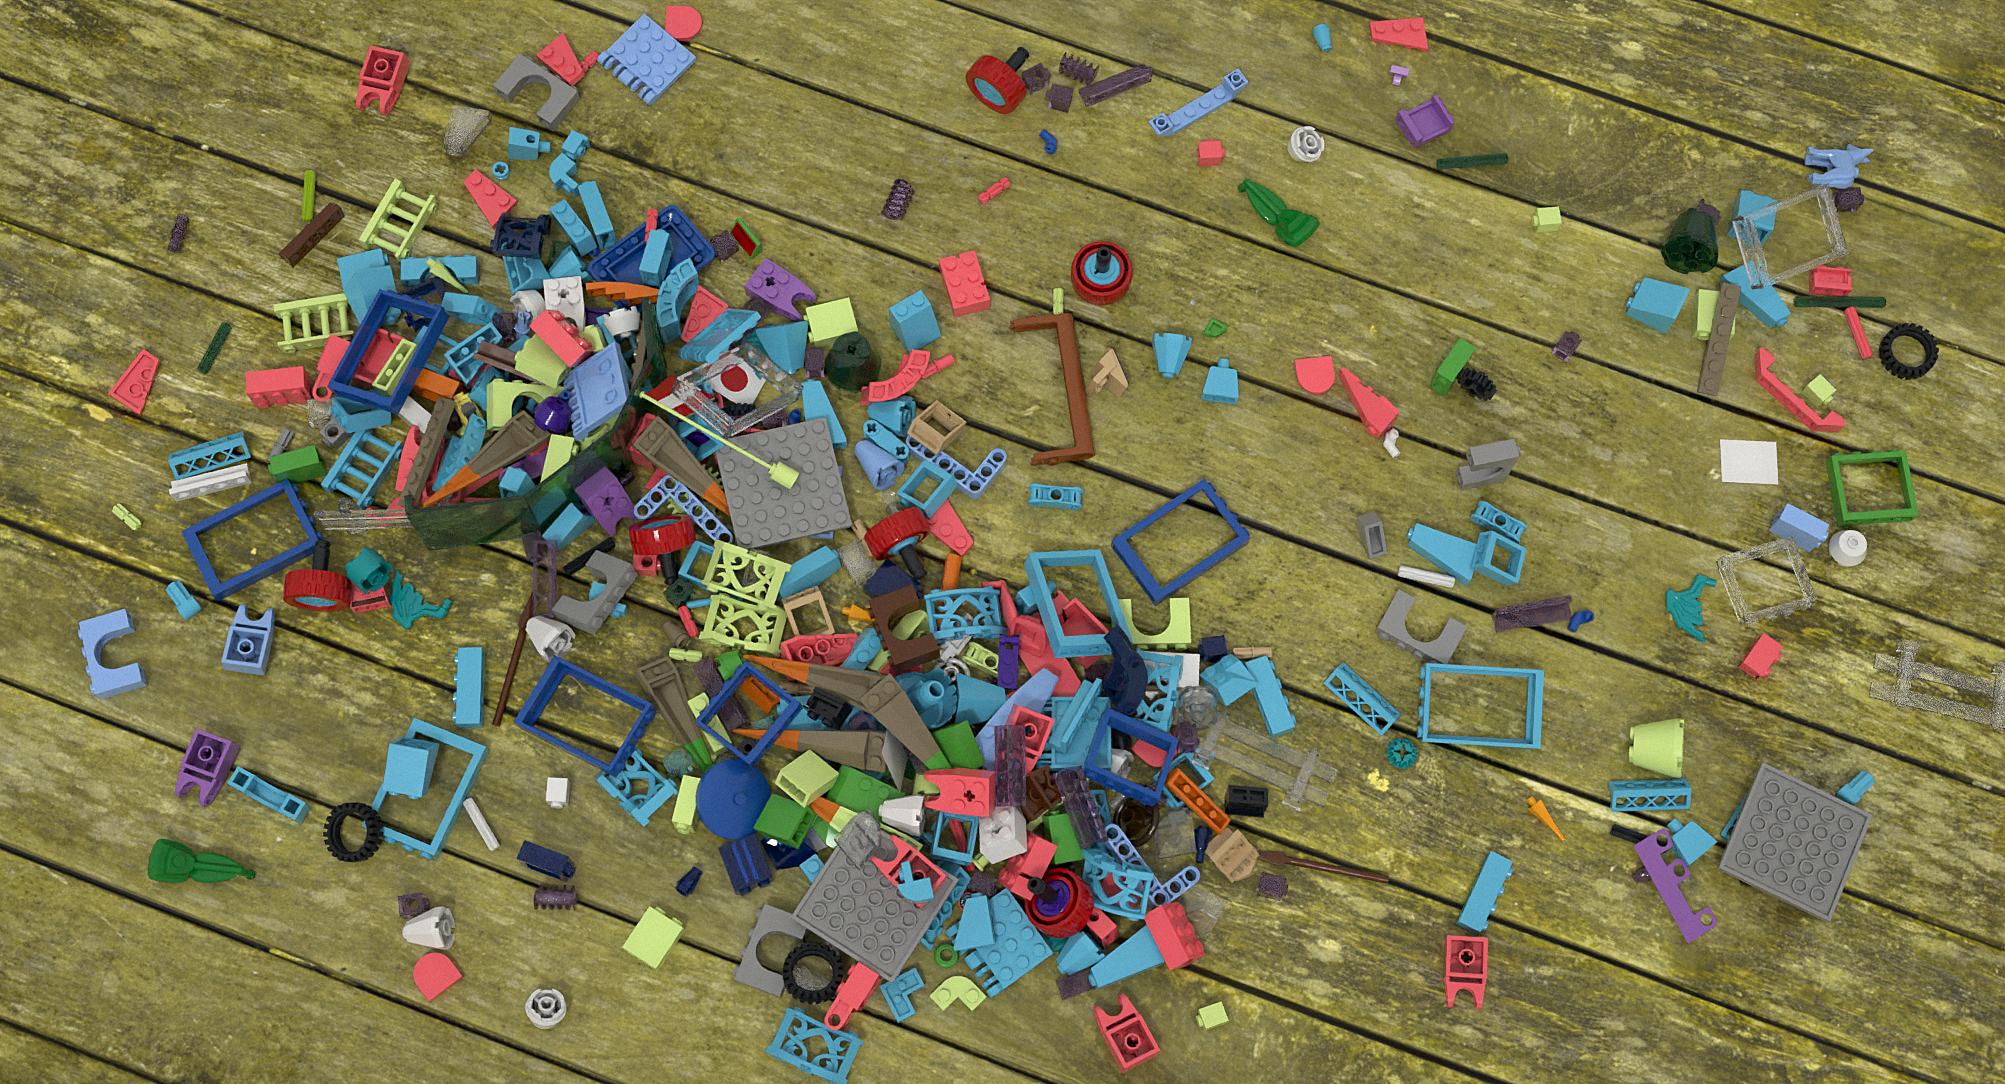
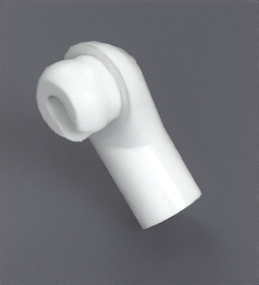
M1391 429L1385 434L1383 442L1384 447L1392 458L1400 454V451L1395 446L1399 436L1398 431L1395 429Z

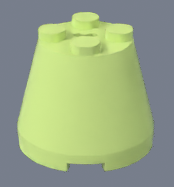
M1675 718L1631 727L1630 739L1633 746L1629 747V763L1670 777L1681 778L1684 719Z

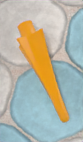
M853 604L851 608L843 606L842 614L849 615L848 620L876 623L874 619H870L868 611Z
M1530 796L1526 800L1531 806L1528 810L1548 826L1561 841H1565V837L1554 823L1542 800L1536 801L1533 796Z

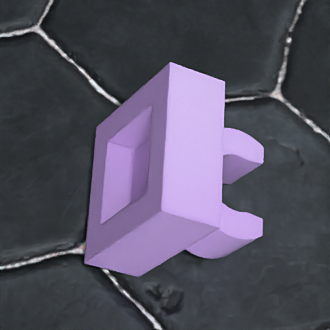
M1391 65L1389 75L1394 76L1392 84L1399 86L1401 78H1407L1409 69Z

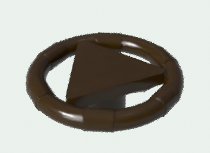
M1123 797L1115 810L1113 824L1119 826L1122 830L1120 825L1122 819V822L1126 824L1125 835L1128 840L1150 824L1142 838L1129 840L1134 848L1143 846L1154 836L1158 828L1160 818L1158 804L1156 803L1153 807L1150 806L1152 814L1131 801L1134 798Z

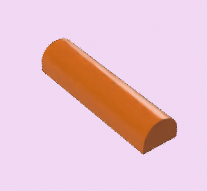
M951 553L947 555L941 591L957 589L962 561L961 556ZM939 601L938 607H944L945 603L943 601ZM937 610V614H945V613H946V612H942V611ZM936 619L937 630H938V631H939V628H940V624H941L942 619Z
M1179 768L1172 769L1167 774L1164 784L1217 835H1221L1231 819Z

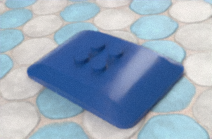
M669 205L658 212L656 230L662 229L669 233L673 246L664 281L673 268L688 258L691 259L697 273L714 259L715 250L677 206ZM646 222L589 263L588 271L596 282H625L643 285L639 268L646 247L644 241ZM626 300L613 301L619 309L624 308L632 311L631 307L633 306H627ZM656 303L634 306H636L638 313H642Z

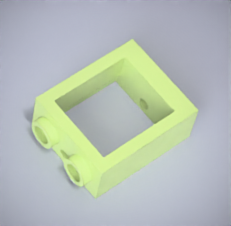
M683 775L672 817V823L675 829L678 830V833L689 835L690 832L695 833L699 819L696 808V790L701 778Z

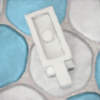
M964 612L961 617L965 619L968 626H971L974 618L967 612ZM958 621L954 625L956 628L960 626ZM963 635V639L941 643L939 646L941 648L939 650L941 658H938V660L945 663L949 657L953 658L955 655H958L972 636Z

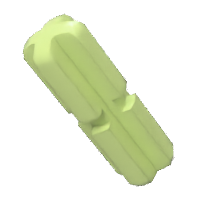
M1055 288L1053 290V315L1063 314L1062 288Z
M118 503L113 507L112 512L122 521L125 520L124 523L131 529L136 531L141 527L142 522L132 513L129 514L130 511L123 505Z
M670 648L669 657L670 659H686L687 661L700 663L703 653L695 650L686 651L680 648Z

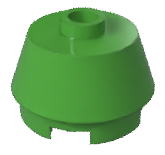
M735 650L720 653V656L716 657L714 661L716 663L720 662L721 666L718 669L726 681L735 675L736 668L743 665L747 659L743 658V656L741 657L739 652Z

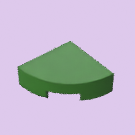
M1211 318L1202 335L1211 338L1221 336L1227 331L1228 326Z

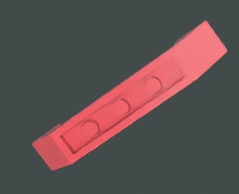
M1761 347L1754 355L1756 381L1805 426L1815 432H1839L1847 424L1843 417L1834 411L1822 420L1819 414L1811 410L1803 399L1792 393L1791 389L1787 385L1782 384L1774 373L1767 370L1776 359L1770 351Z

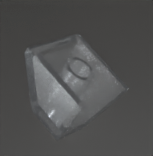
M1188 807L1168 810L1159 819L1158 828L1154 834L1157 860L1196 853L1193 819Z
M868 809L852 817L834 838L836 844L858 870H861L881 847V824Z
M1191 886L1181 905L1185 909L1188 921L1195 929V934L1206 940L1228 902L1210 891Z

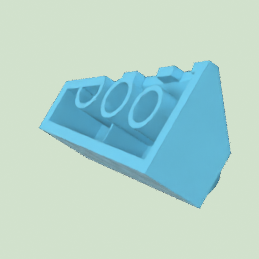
M945 862L940 867L959 879V881L920 941L930 951L934 946L932 944L937 935L940 936L943 930L941 927L947 917L950 918L954 903L960 900L971 880V877L955 863Z

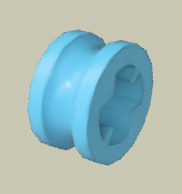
M500 161L493 165L492 172L496 179L505 180L509 177L510 170L506 163ZM502 168L504 173L500 174L498 169Z

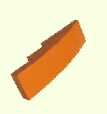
M625 282L586 283L589 297L606 295L608 302L626 300L627 306L657 303L659 290L648 286Z

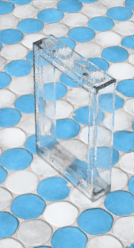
M1829 183L1813 186L1732 218L1752 290L1766 288L1849 254ZM1817 196L1832 252L1770 277L1754 220Z
M748 341L719 356L715 363H705L677 377L671 393L721 436L728 439L798 401L804 386ZM745 361L746 364L783 395L733 420L695 387Z

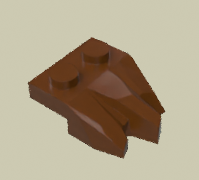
M1049 765L1025 775L1008 788L1029 822L1034 821L1045 811L1052 809L1062 801L1065 790L1056 787L1062 780V775L1058 773L1054 776H1049Z

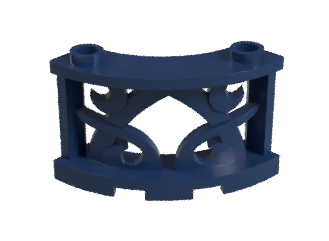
M503 212L499 217L494 239H491L490 250L493 251L496 257L541 259L544 242L542 235H550L552 216L540 214L537 219L511 217L509 212ZM512 229H519L523 231L518 235ZM507 242V249H501L502 244ZM514 242H515V246H514L513 250L509 249V248H511V247L513 246V244H514Z
M1117 624L1103 637L1111 648L1113 663L1110 664L1108 672L1102 679V689L1108 695L1117 712L1131 717L1145 695L1148 674L1142 657L1135 649H1132L1128 636Z

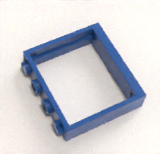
M746 661L739 668H736L735 675L730 680L728 679L724 682L720 693L710 699V705L705 710L699 712L700 715L695 723L701 730L753 769L803 707L799 701ZM750 674L789 705L746 756L711 729L708 724Z
M1107 707L1099 719L1080 775L1090 779L1089 781L1104 785L1107 789L1116 790L1125 797L1134 798L1143 805L1147 804L1153 807L1160 798L1179 739ZM1107 725L1167 751L1154 791L1093 765Z

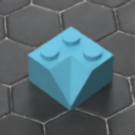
M1231 653L1221 658L1213 666L1206 668L1199 675L1207 692L1225 706L1258 685L1242 662Z

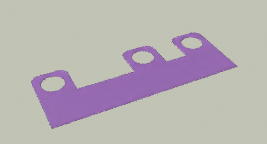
M1660 829L1634 845V848L1687 943H1690L1717 925V919L1708 907L1695 915L1693 914L1677 885L1690 876V871L1682 859H1677L1666 866L1660 854L1671 848L1673 841L1666 829ZM1660 834H1664L1668 839V844L1665 847H1661L1657 843V836ZM1677 864L1682 865L1685 869V874L1682 877H1677L1674 874V867ZM1704 913H1708L1712 917V923L1709 926H1705L1701 922V916Z

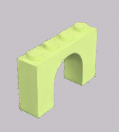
M494 379L487 385V430L499 431L512 418V403L515 397L528 396L539 404L549 396L557 397L565 390L564 387L559 385L557 389L537 382L524 384L521 380L505 382L504 379Z
M1189 598L1169 599V626L1163 633L1155 636L1144 635L1135 628L1132 621L1131 599H1118L1133 640L1132 649L1147 651L1148 649L1156 648L1157 651H1166L1167 648H1175L1177 651H1183L1190 648ZM1111 619V627L1113 629L1114 625Z

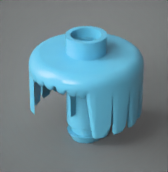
M937 668L925 674L910 671L895 677V680L907 694L930 733L950 721L957 709L955 704L958 701V696H952L956 692V686H949L952 679L948 675L943 677L945 675L943 669Z

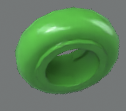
M941 944L934 951V960L942 968H951L958 961L959 954L954 951L952 944ZM944 950L950 951L952 953L951 960L943 961L940 957L941 952Z

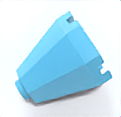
M571 245L563 250L547 271L551 279L581 276L582 285L593 280L584 260L579 256L576 257L578 252Z
M1155 333L1152 336L1158 373L1163 374L1162 377L1174 378V375L1179 374L1191 347V337L1186 339L1185 335L1163 333V337H1159V333Z
M905 395L887 401L872 402L868 407V415L871 420L877 421L895 435L905 437L909 430L910 422L915 419L916 403L912 401V397Z
M1084 928L1068 938L1056 959L1059 963L1056 967L1063 975L1066 973L1073 975L1097 964L1107 956L1106 953L1101 954L1103 949L1088 932L1084 933Z

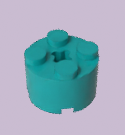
M365 547L353 561L346 564L345 570L347 571V578L364 594H369L368 591L376 592L386 584L390 578L388 573L393 571V567L376 550Z

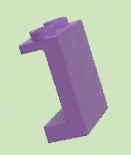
M1435 94L1430 101L1409 111L1405 109L1398 111L1396 122L1413 149L1450 132L1454 125V118L1445 109L1443 100L1439 99Z

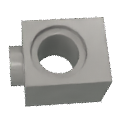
M335 417L319 431L322 436L321 441L330 448L332 446L336 450L353 434L347 433L343 427H340ZM338 432L337 436L331 437L332 433Z

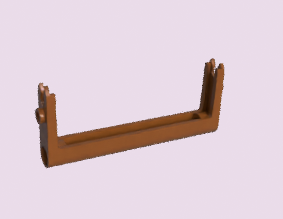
M1070 313L1039 317L1030 315L1026 318L1010 321V324H1014L1010 326V329H1013L1014 332L1056 329L1075 445L1072 448L1034 453V457L1031 458L1033 462H1030V464L1033 466L1045 464L1055 466L1061 462L1094 457V444L1073 315Z

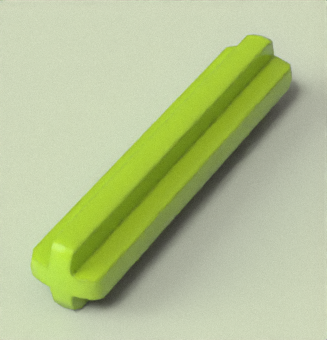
M306 170L304 176L302 219L304 222H311L313 220L316 173L313 170Z

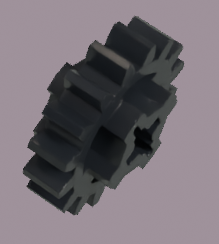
M1466 368V370L1462 369L1457 377V383L1473 398L1476 396L1479 400L1483 398L1487 401L1488 399L1491 400L1497 392L1496 385L1492 384L1493 381L1489 380L1488 376H1485V373L1481 371L1476 372L1475 369L1471 371L1469 368Z

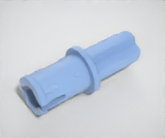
M522 311L518 313V321L515 326V342L530 331V314L524 311L523 317Z

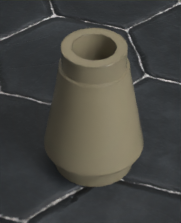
M667 621L663 625L662 629L674 647L681 649L688 644L690 637L685 630L672 621Z

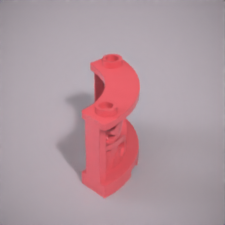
M911 349L909 354H904L899 368L889 380L869 382L868 387H862L860 405L869 406L872 402L891 400L910 390L923 375L929 361L930 352Z

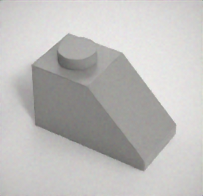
M1374 511L1357 516L1359 535L1368 558L1372 559L1387 554L1382 520Z

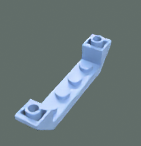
M1236 69L1224 76L1222 84L1172 114L1166 116L1163 112L1149 120L1148 123L1158 137L1173 136L1231 102L1249 82L1241 71Z

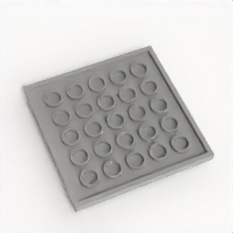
M826 417L726 439L769 465L777 464L780 461L799 472L791 489L770 479L771 474L768 473L769 469L730 446L725 444V446L715 451L738 547L749 551L852 527Z
M1762 762L1717 869L1828 923L1832 919L1873 815Z
M857 815L791 918L893 984L959 879L935 865L947 875L948 880L934 895L935 900L929 901L921 910L914 903L906 900L900 891L889 882L871 861L873 856L884 862H891L897 857L898 849L890 840V835ZM916 876L914 879L915 881L920 880L923 878V876H921L920 878Z

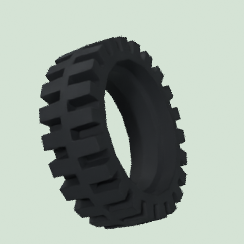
M1904 323L1902 326L1899 324L1892 328L1884 336L1879 347V352H1881L1879 358L1883 359L1881 363L1882 365H1887L1885 369L1887 371L1892 370L1891 374L1893 376L1898 374V378L1902 379L1905 377L1906 380L1911 378L1917 379L1925 375L1935 365L1938 359L1937 353L1939 352V348L1936 347L1938 345L1937 341H1933L1935 337L1933 334L1928 335L1929 330L1925 329L1923 331V326L1919 325L1916 327L1914 323L1910 325ZM1899 336H1908L1919 341L1926 353L1924 363L1918 367H1909L1900 363L1894 357L1891 349L1894 339Z
M357 802L343 803L335 807L336 810L330 812L332 816H328L326 819L329 824H324L327 832H323V837L328 838L324 842L325 845H330L327 847V850L333 852L331 854L333 857H337L338 860L344 862H361L367 860L368 857H372L374 855L373 852L378 851L379 847L377 845L382 843L379 837H383L384 833L380 832L383 824L378 823L381 821V817L376 816L378 812L372 810L373 807ZM350 813L360 814L367 828L365 842L355 852L348 851L342 844L340 837L343 820Z
M809 942V945L802 943L800 947L796 946L793 952L790 951L784 962V986L787 988V992L792 994L795 1000L797 998L800 999L801 1003L807 1001L808 1004L812 1005L813 1002L821 1004V1001H828L829 997L832 998L835 995L843 979V964L840 956L836 955L834 949L830 950V946L825 945L824 947L820 942L817 945L814 942ZM807 956H817L826 960L832 967L833 972L830 983L823 989L814 991L799 986L793 977V969L800 959Z

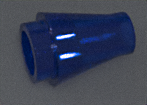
M693 866L688 873L676 882L675 889L677 892L685 897H688L690 894L692 895L703 874L702 871Z

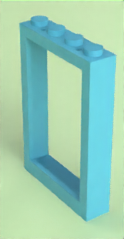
M1100 549L1028 553L1024 567L1055 658L1112 655L1109 644L1103 638L1106 634L1064 636L1041 567L1092 565L1113 625L1115 627L1118 624L1123 629L1132 645L1133 640Z
M1423 663V667H1420L1419 676L1422 679V687H1419L1418 693L1419 698H1421V706H1418L1420 726H1417L1419 741L1540 749L1544 670ZM1431 672L1528 677L1525 740L1428 734Z
M414 718L405 737L415 738L418 732L470 753L473 757L431 845L385 826L380 829V832H384V841L395 845L397 842L402 845L401 848L413 853L416 850L421 852L420 856L431 860L432 857L438 859L462 810L463 802L467 799L489 750L486 746ZM383 783L371 805L373 807L372 810L379 812L389 792L382 790ZM364 821L362 827L366 830L365 833L367 834V828Z

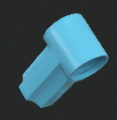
M180 580L168 585L166 592L177 605L175 606L185 620H188L202 610L200 604L189 594Z
M1863 770L1852 781L1842 786L1835 795L1838 799L1854 805L1862 798L1861 795L1876 782L1870 773Z

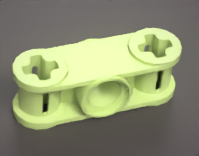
M970 642V647L961 660L997 678L999 655L975 642ZM987 660H993L996 663V665L994 667H989L986 665L985 662Z

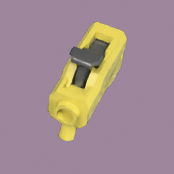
M461 392L453 397L456 402L454 408L465 427H467L472 413L481 418L483 416L474 401L468 397L469 393L464 394V392ZM486 430L483 440L492 436V431Z

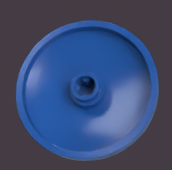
M738 759L718 762L703 774L697 786L696 808L699 818L711 833L720 838L728 840L747 838L757 832L753 827L771 797L770 788L766 778L758 768L754 767L751 769Z

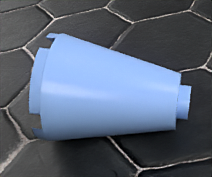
M868 440L859 441L856 444L854 453L875 489L879 491L886 490L896 483L894 479L897 476H902L904 464L901 460Z

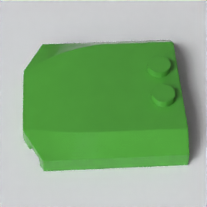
M842 764L838 771L839 776L825 799L898 831L899 829L882 821V817L879 816L880 804H884L885 800L909 795L902 791L899 793L898 789ZM817 815L812 829L826 846L835 850L843 835Z

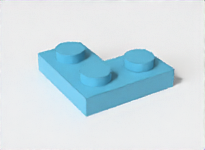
M916 968L898 976L893 984L888 981L879 986L897 1023L916 1014L907 997L911 993L925 987Z

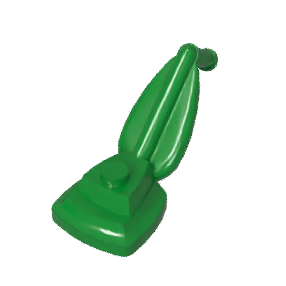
M1245 179L1243 183L1238 185L1239 192L1243 193L1246 191L1258 215L1268 224L1276 225L1275 233L1285 244L1297 247L1305 242L1319 227L1320 222L1318 218L1301 211L1287 209L1286 204L1264 186L1252 182L1250 179Z
M158 839L155 842L148 862V878L163 883L184 882L188 879L189 875L193 880L201 883L223 882L235 878L237 875H242L249 880L255 877L254 870L246 869L231 858L212 852H201L193 856V851L189 847L168 839Z

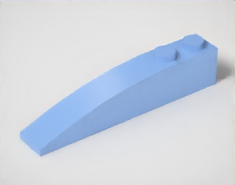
M1046 668L1041 669L1000 707L978 733L975 740L985 762V765L981 766L984 770L994 771V761L999 740L1013 703L1042 714L1044 711L1043 707L1046 701H1049L1059 677ZM1028 726L1024 728V735L1026 734V732H1030V728H1028ZM1012 758L1008 760L1001 771L996 772V778L1001 780L1017 759Z

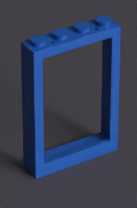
M379 289L327 387L337 396L398 415L450 316L444 311L445 308L439 304L432 305L423 299L415 300L406 294L401 296L392 290L384 291ZM390 307L431 318L432 321L391 398L348 386Z
M1205 478L1111 542V548L1155 606L1246 546L1250 540L1248 530L1240 526L1235 513L1227 509L1225 500L1222 497H1218L1212 483H1208ZM1203 490L1238 537L1161 588L1127 543V540Z
M286 479L181 531L212 596L217 601L314 554L315 542L317 540H324L320 531H315L313 526L316 523L311 515H307L305 510L308 507L303 499H299L297 494L300 491L295 483L291 484ZM286 492L309 540L220 584L197 536Z
M554 656L515 718L514 723L529 734L616 778L623 771L628 757L634 753L635 745L644 736L649 722L654 720L657 710L651 703ZM566 674L642 711L610 765L534 727Z

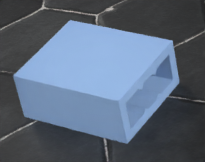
M1787 503L1776 514L1768 531L1810 552L1813 548H1818L1821 542L1826 540L1829 534L1827 531L1829 524Z

